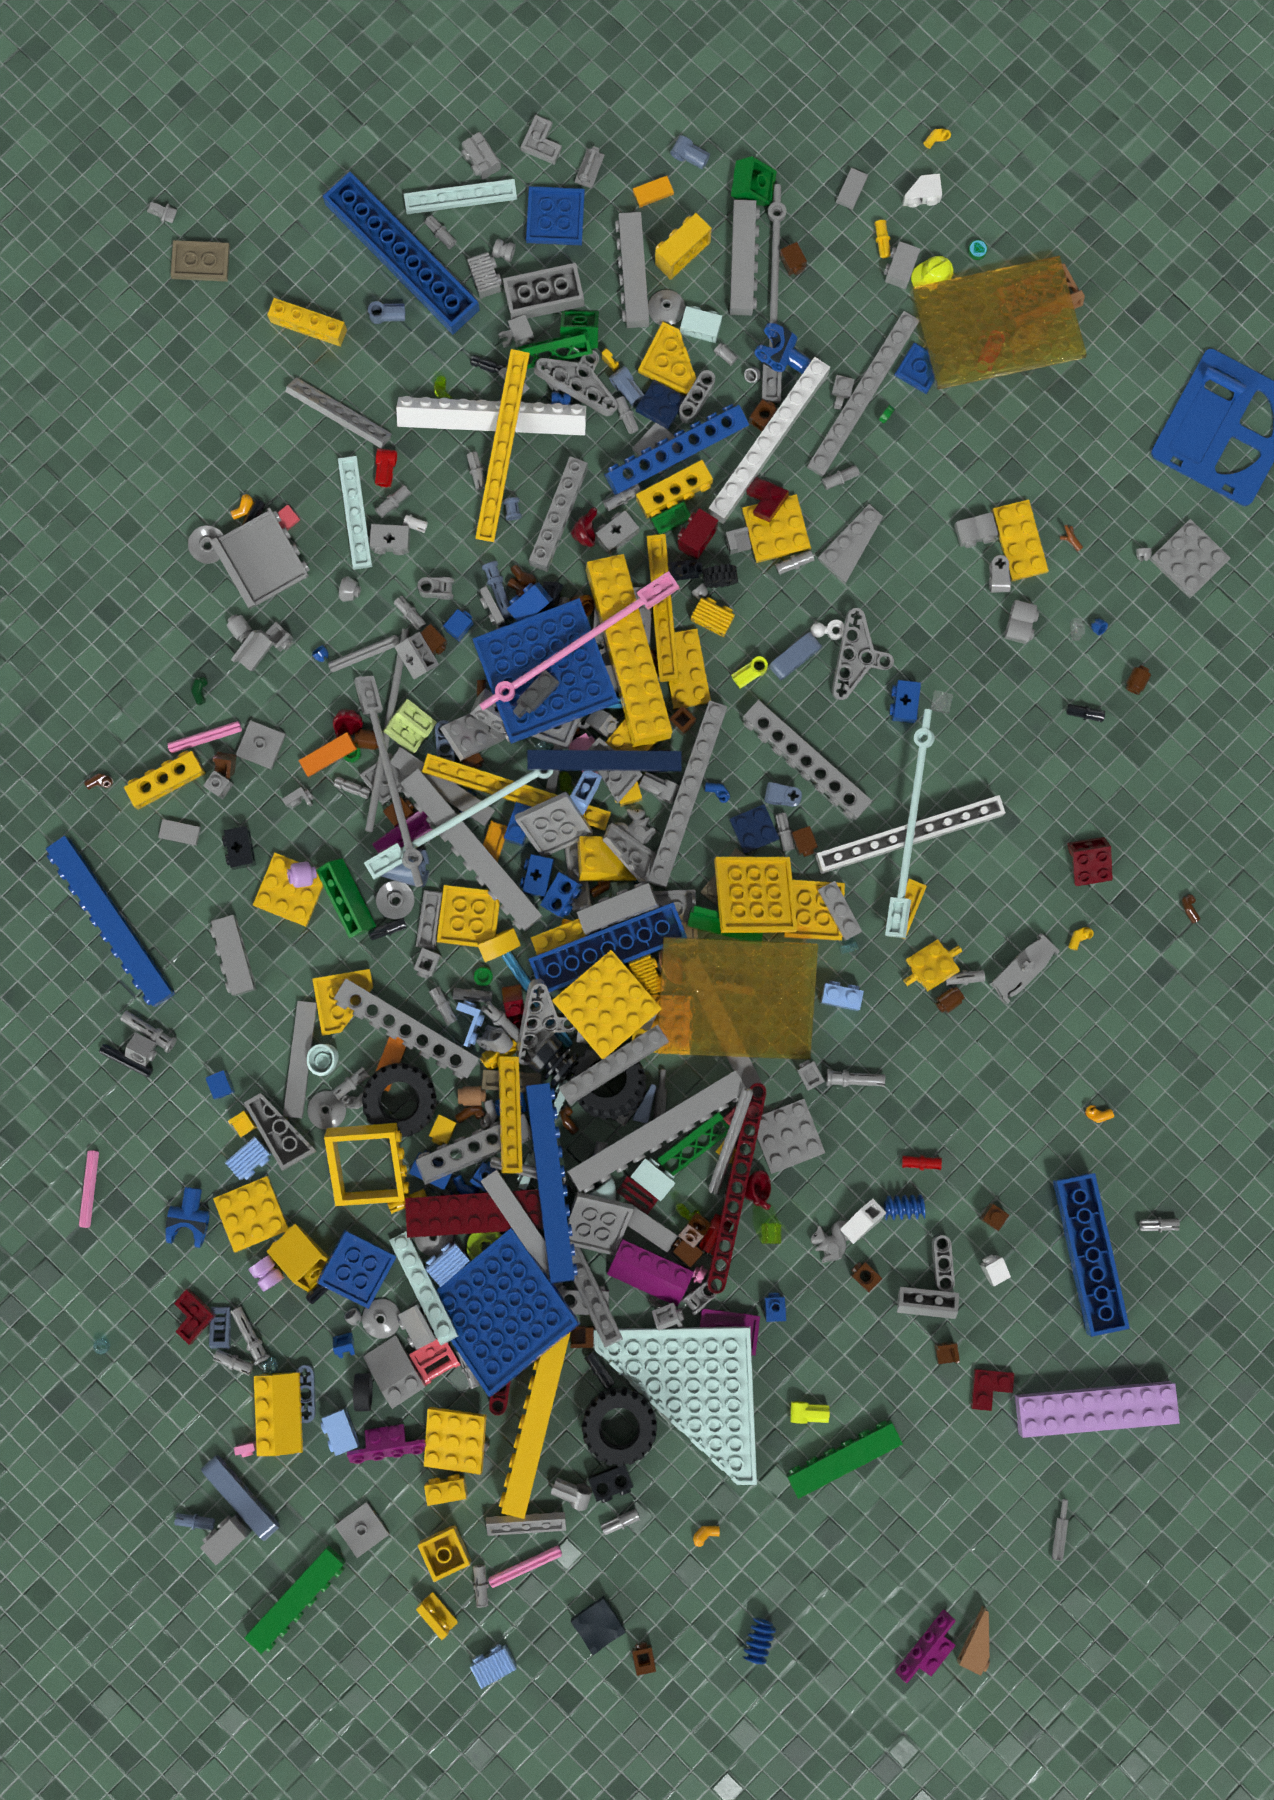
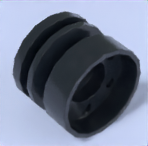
M555 1035L545 1043L528 1065L538 1074L544 1069L548 1070L544 1077L545 1080L554 1075L555 1077L550 1083L553 1087L566 1078L579 1057L577 1053L570 1059L567 1057L572 1050L571 1048L562 1053L560 1049L564 1042Z

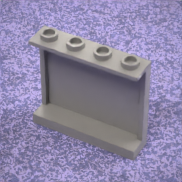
M268 508L267 512L218 539L216 537L210 541L249 609L256 607L309 577L307 572L310 569L305 561L301 562L298 555L300 552L295 544L291 546L288 540L291 537L286 527L281 528L278 522L282 520L276 511L272 512L270 508Z

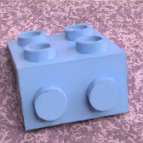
M464 1000L463 1003L458 1002L456 1010L474 1016L464 1046L470 1047L471 1044L475 1045L478 1038L476 1030L478 1026H482L485 1016L482 1015L483 1012L476 1009V1004Z

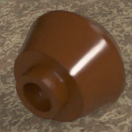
M586 594L575 595L570 602L580 598L586 617H588L594 609L593 598Z

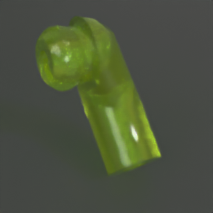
M442 375L438 376L434 381V393L440 399H452L453 397L446 392L447 380Z
M563 771L559 774V787L570 796L574 789L572 787V778L568 772Z
M683 1203L676 1205V1211L688 1221L696 1212L700 1214L698 1210H694L691 1213Z

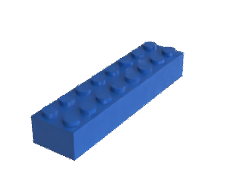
M673 902L529 959L536 979L543 980L549 993L571 985L610 950L625 964L688 938Z
M1095 1173L1053 1180L1087 1335L1093 1337L1130 1329Z

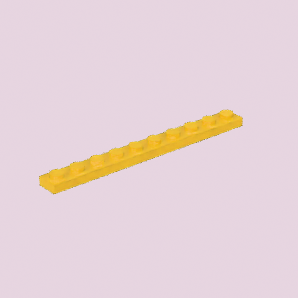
M513 349L510 351L475 539L495 542L530 353Z
M427 754L422 773L490 795L515 782L431 754ZM523 785L504 796L503 799L534 807L558 795ZM589 805L583 817L590 827L605 831L611 812Z

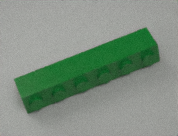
M883 1420L876 1424L875 1429L871 1431L866 1429L858 1434L859 1437L853 1440L849 1438L841 1442L842 1446L836 1449L831 1447L825 1450L823 1456L819 1458L814 1456L806 1461L807 1464L802 1467L797 1465L789 1469V1473L786 1476L797 1498L800 1499L903 1445L893 1423Z
M328 1545L249 1631L244 1639L261 1655L265 1650L269 1652L277 1644L274 1640L279 1635L283 1637L290 1630L288 1625L292 1621L296 1623L304 1614L302 1610L306 1605L310 1608L318 1599L316 1597L317 1593L320 1590L324 1592L331 1585L329 1580L333 1576L337 1578L344 1571L343 1565L346 1561Z

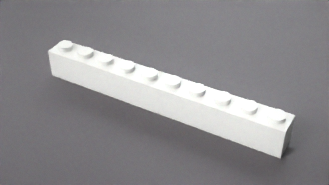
M816 357L813 358L708 508V514L718 519L720 523H725L750 484L758 476L826 379L830 366Z
M410 396L398 397L396 407L397 427L496 431L501 400L476 401L448 398L433 399L429 397L412 398ZM521 401L515 432L585 435L586 406L580 404L562 405L560 403L543 404L541 402L524 403Z
M1000 795L917 821L913 845L1002 817L1006 812ZM908 824L817 853L815 857L821 874L904 848Z

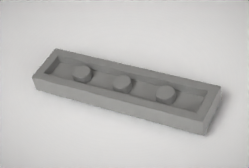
M565 1512L534 1513L525 1515V1519L514 1516L486 1517L487 1535L566 1531Z

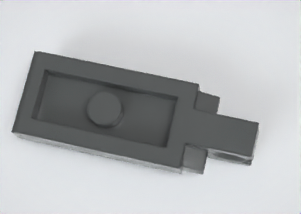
M544 670L517 700L518 705L513 710L514 714L521 718L526 712L529 714L532 711L534 712L559 686V681Z

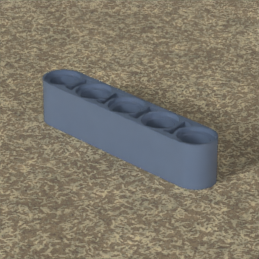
M215 1455L201 1468L206 1478L260 1539L266 1541L280 1528L276 1519L220 1456Z

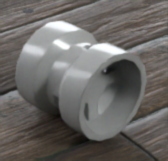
M497 238L492 257H502L505 261L511 262L516 244L510 242L507 244Z

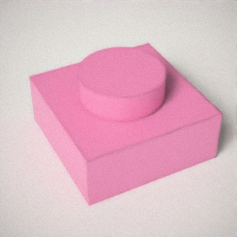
M256 1441L239 1444L234 1447L235 1456L241 1454V1457L251 1456L253 1451L257 1450Z

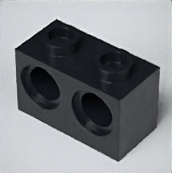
M626 1464L619 1467L616 1465L588 1477L596 1502L601 1501L605 1503L612 1500L613 1495L620 1493V1496L631 1492L634 1484ZM622 1475L627 1481L625 1484L619 1485L615 1481L616 1477ZM605 1483L608 1486V1490L600 1492L597 1489V1485Z

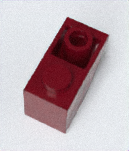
M521 984L503 987L502 994L506 1016L520 1029L525 1006Z

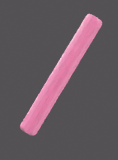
M236 721L168 743V749L171 753H175L241 732L242 727Z
M94 1150L87 1152L79 1227L89 1228L91 1225L99 1152Z
M559 1546L546 1550L488 1578L489 1584L492 1588L561 1557L562 1551Z

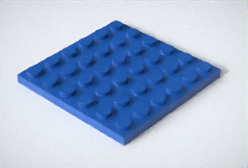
M579 598L473 638L492 694H495V688L498 683L502 681L512 683L589 632L591 627ZM592 638L545 669L560 684L534 712L532 711L530 714L526 712L521 718H518L513 710L518 705L517 700L542 672L515 689V696L512 700L508 702L498 700L496 702L511 744L619 703L595 638ZM509 690L503 691V695H507L509 693Z
M512 1228L436 1290L459 1335L451 1340V1342L488 1397L493 1396L581 1324L554 1284L550 1283V1279L542 1267L528 1252Z

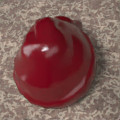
M592 507L587 514L580 517L571 530L572 538L584 546L593 547L596 543L592 520L597 515L596 507Z
M340 709L333 719L336 738L346 732H349L350 735L355 734L363 726L362 717L350 709Z
M754 1171L748 1178L745 1199L752 1201L756 1206L769 1210L771 1205L766 1201L771 1193L770 1178L765 1171Z

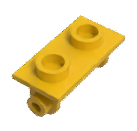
M511 1037L513 1046L508 1052L499 1053L486 1050L481 1054L482 1056L479 1059L488 1070L498 1067V1058L500 1056L511 1057L516 1053L517 1043Z

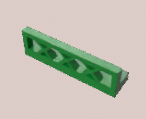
M587 330L518 346L514 349L528 352L535 357L532 363L528 364L527 369L533 368L536 364L535 360L541 359L538 356L539 353L545 351L552 353L549 359L562 361L593 353ZM585 342L587 350L579 351L574 346L575 344ZM562 347L570 348L567 355H561L556 351Z
M698 906L690 908L686 927L761 945L763 933H721L719 912Z
M718 1112L657 1160L666 1171L674 1176L727 1135L729 1125ZM719 1121L727 1129L721 1135L712 1134L713 1126ZM710 1135L707 1146H697L698 1137ZM712 1136H717V1138L712 1141ZM687 1146L695 1147L694 1156L691 1158L682 1157L683 1149ZM697 1148H703L696 1153ZM671 1158L679 1159L678 1168L671 1172L665 1163ZM681 1159L687 1160L681 1165Z

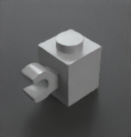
M525 314L509 320L508 326L510 330L499 333L500 339L503 337L508 339L502 343L504 348L510 346L513 339L516 347L531 344L534 341V335Z

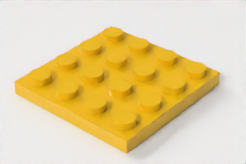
M716 857L714 859L721 933L797 931L790 857Z
M612 950L552 1000L602 1060L662 1010Z

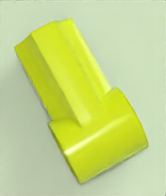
M757 656L750 663L731 675L739 689L767 672V660L764 657ZM761 662L765 667L763 670L758 671L754 668V664Z
M801 1401L791 1402L790 1422L800 1424L808 1422L829 1423V1405L809 1404L808 1402Z

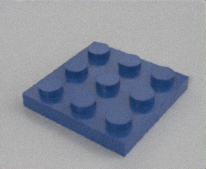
M529 186L526 243L582 246L585 189Z
M344 1230L316 1283L369 1309L397 1256Z

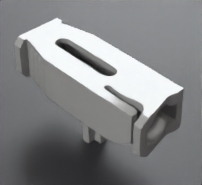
M1042 933L1036 936L1038 940L1024 948L989 983L996 990L1004 1004H1008L1010 1002L1008 997H1013L1022 991L1046 967L1051 957L1060 952Z

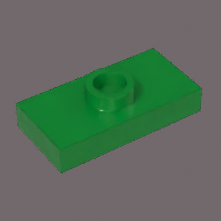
M683 501L652 517L651 522L658 535L665 534L688 522L691 513Z

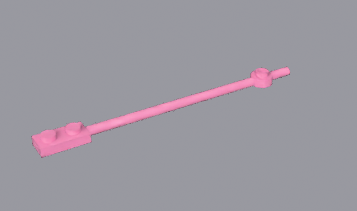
M666 572L636 592L639 599L512 683L508 681L498 683L495 688V694L479 704L482 710H485L498 700L503 702L512 700L515 696V689L642 605H645L647 610L680 589L679 585L670 572ZM504 690H509L507 695H503Z

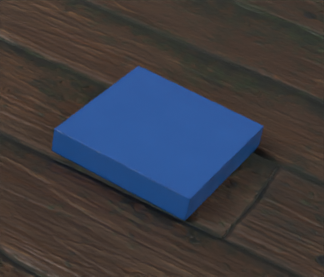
M913 343L894 376L927 394L946 361L918 344Z

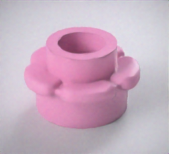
M703 1265L700 1268H695L692 1276L694 1283L702 1284L708 1272L707 1269L703 1268Z

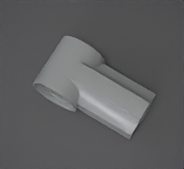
M648 772L644 774L639 785L640 788L656 795L657 798L669 804L673 803L680 788L676 783L666 779L662 780Z
M557 1477L551 1495L571 1502V1506L576 1510L584 1511L588 1507L592 1488L586 1484L575 1485Z

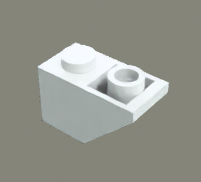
M940 174L921 175L905 194L903 206L917 207L921 204L932 206L940 203L942 198Z
M872 1199L840 1230L854 1244L877 1225L886 1212Z
M991 1254L982 1259L983 1263L980 1264V1267L991 1286H996L1011 1277L1002 1257Z

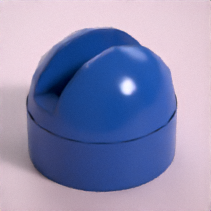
M1095 619V623H1091V629L1097 635H1102L1107 630L1108 623L1102 619Z
M324 645L318 647L312 653V656L319 662H324L323 657L328 658L329 655Z

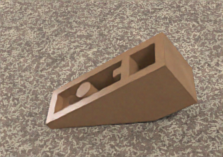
M983 1606L957 1658L960 1666L980 1676L983 1671H987L990 1664L989 1612Z

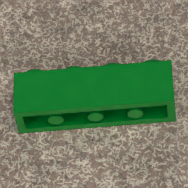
M343 858L327 862L316 869L349 939L362 935L376 927Z

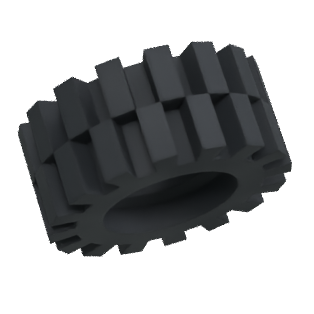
M721 564L720 566L715 565L714 567L705 568L703 570L704 586L722 588L738 583L736 565Z

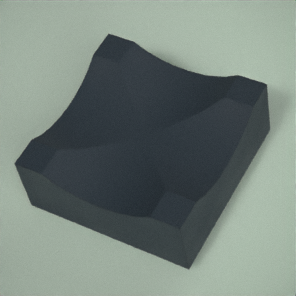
M604 1596L571 1618L572 1625L582 1637L592 1655H595L610 1642L626 1633L625 1627Z

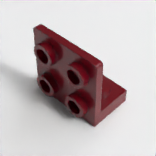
M1105 837L1067 843L1068 851L1073 857L1075 886L1112 881L1111 845Z

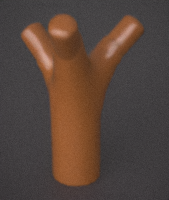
M1065 525L1067 536H1060V539L1070 542L1078 552L1083 546L1076 538L1073 526L1068 527V525Z

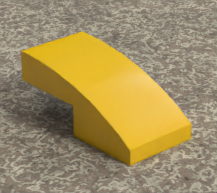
M514 927L496 934L493 938L478 943V948L485 962L521 946Z

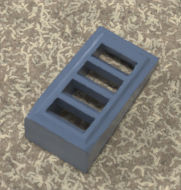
M652 1084L649 1087L633 1120L643 1123L649 1121L656 1085Z
M211 1307L215 1314H226V1317H214L210 1322L209 1347L211 1349H230L231 1307ZM215 1322H226V1325H215ZM215 1330H225V1333L215 1334ZM215 1339H225V1342H215Z

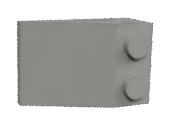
M397 1335L363 1356L377 1385L392 1409L427 1386Z

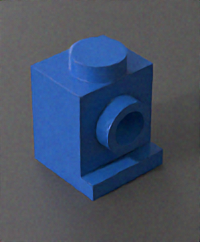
M490 1161L487 1164L483 1162L470 1182L486 1193L487 1190L481 1183L483 1179L482 1174L483 1172L491 1174L497 1169L490 1167Z

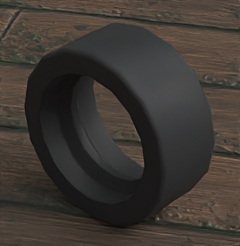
M356 1373L353 1382L354 1411H371L373 1397L371 1373Z

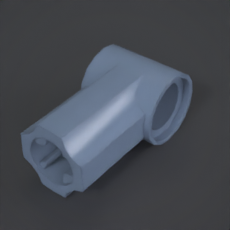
M682 135L679 136L670 152L675 159L682 162L687 161L700 169L706 166L710 157V153L695 146L689 138Z
M372 302L368 306L369 319L374 324H381L384 321H405V304ZM375 310L382 312L380 315L372 314Z
M625 366L609 377L614 388L623 394L631 406L636 405L642 400L644 394L633 381V376Z

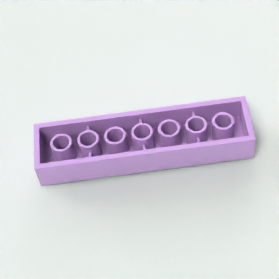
M1171 1381L1015 1395L1018 1433L1022 1438L1180 1424L1176 1385Z

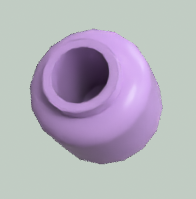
M306 861L293 863L290 869H287L289 884H293L295 888L311 886L313 879L317 878L315 867H311L310 863Z

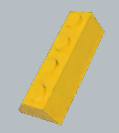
M300 1372L263 1373L254 1376L257 1456H280L302 1453Z

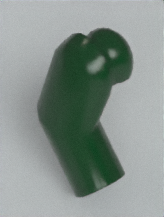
M204 676L195 678L191 688L197 705H202L206 702L202 689L208 684V680Z

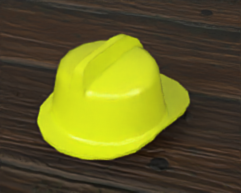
M943 256L929 258L913 270L911 275L913 286L916 290L925 293L936 290L951 280L953 276L952 263Z

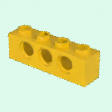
M276 298L273 299L267 314L270 322L340 347L347 332L345 322Z
M700 460L637 493L636 501L646 519L652 518L660 514L662 510L670 509L677 505L683 499L687 501L693 498L694 494L699 491H707L713 484V478L703 460ZM694 479L697 483L691 486L687 483V480ZM676 487L680 490V492L678 494H672L670 490ZM656 496H661L664 500L661 503H656L653 499Z
M184 751L178 755L179 758L162 763V767L156 770H148L144 773L145 776L140 779L134 778L128 781V785L124 789L133 806L139 810L206 774L196 754L193 751ZM184 765L185 771L182 774H177V768ZM167 774L168 780L165 783H160V777ZM150 783L151 789L148 792H144V785Z

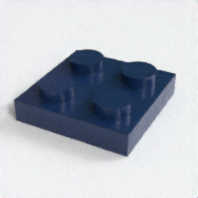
M654 380L636 407L635 412L669 429L679 413L680 405L684 401L685 396Z
M765 804L729 819L744 855L780 839Z

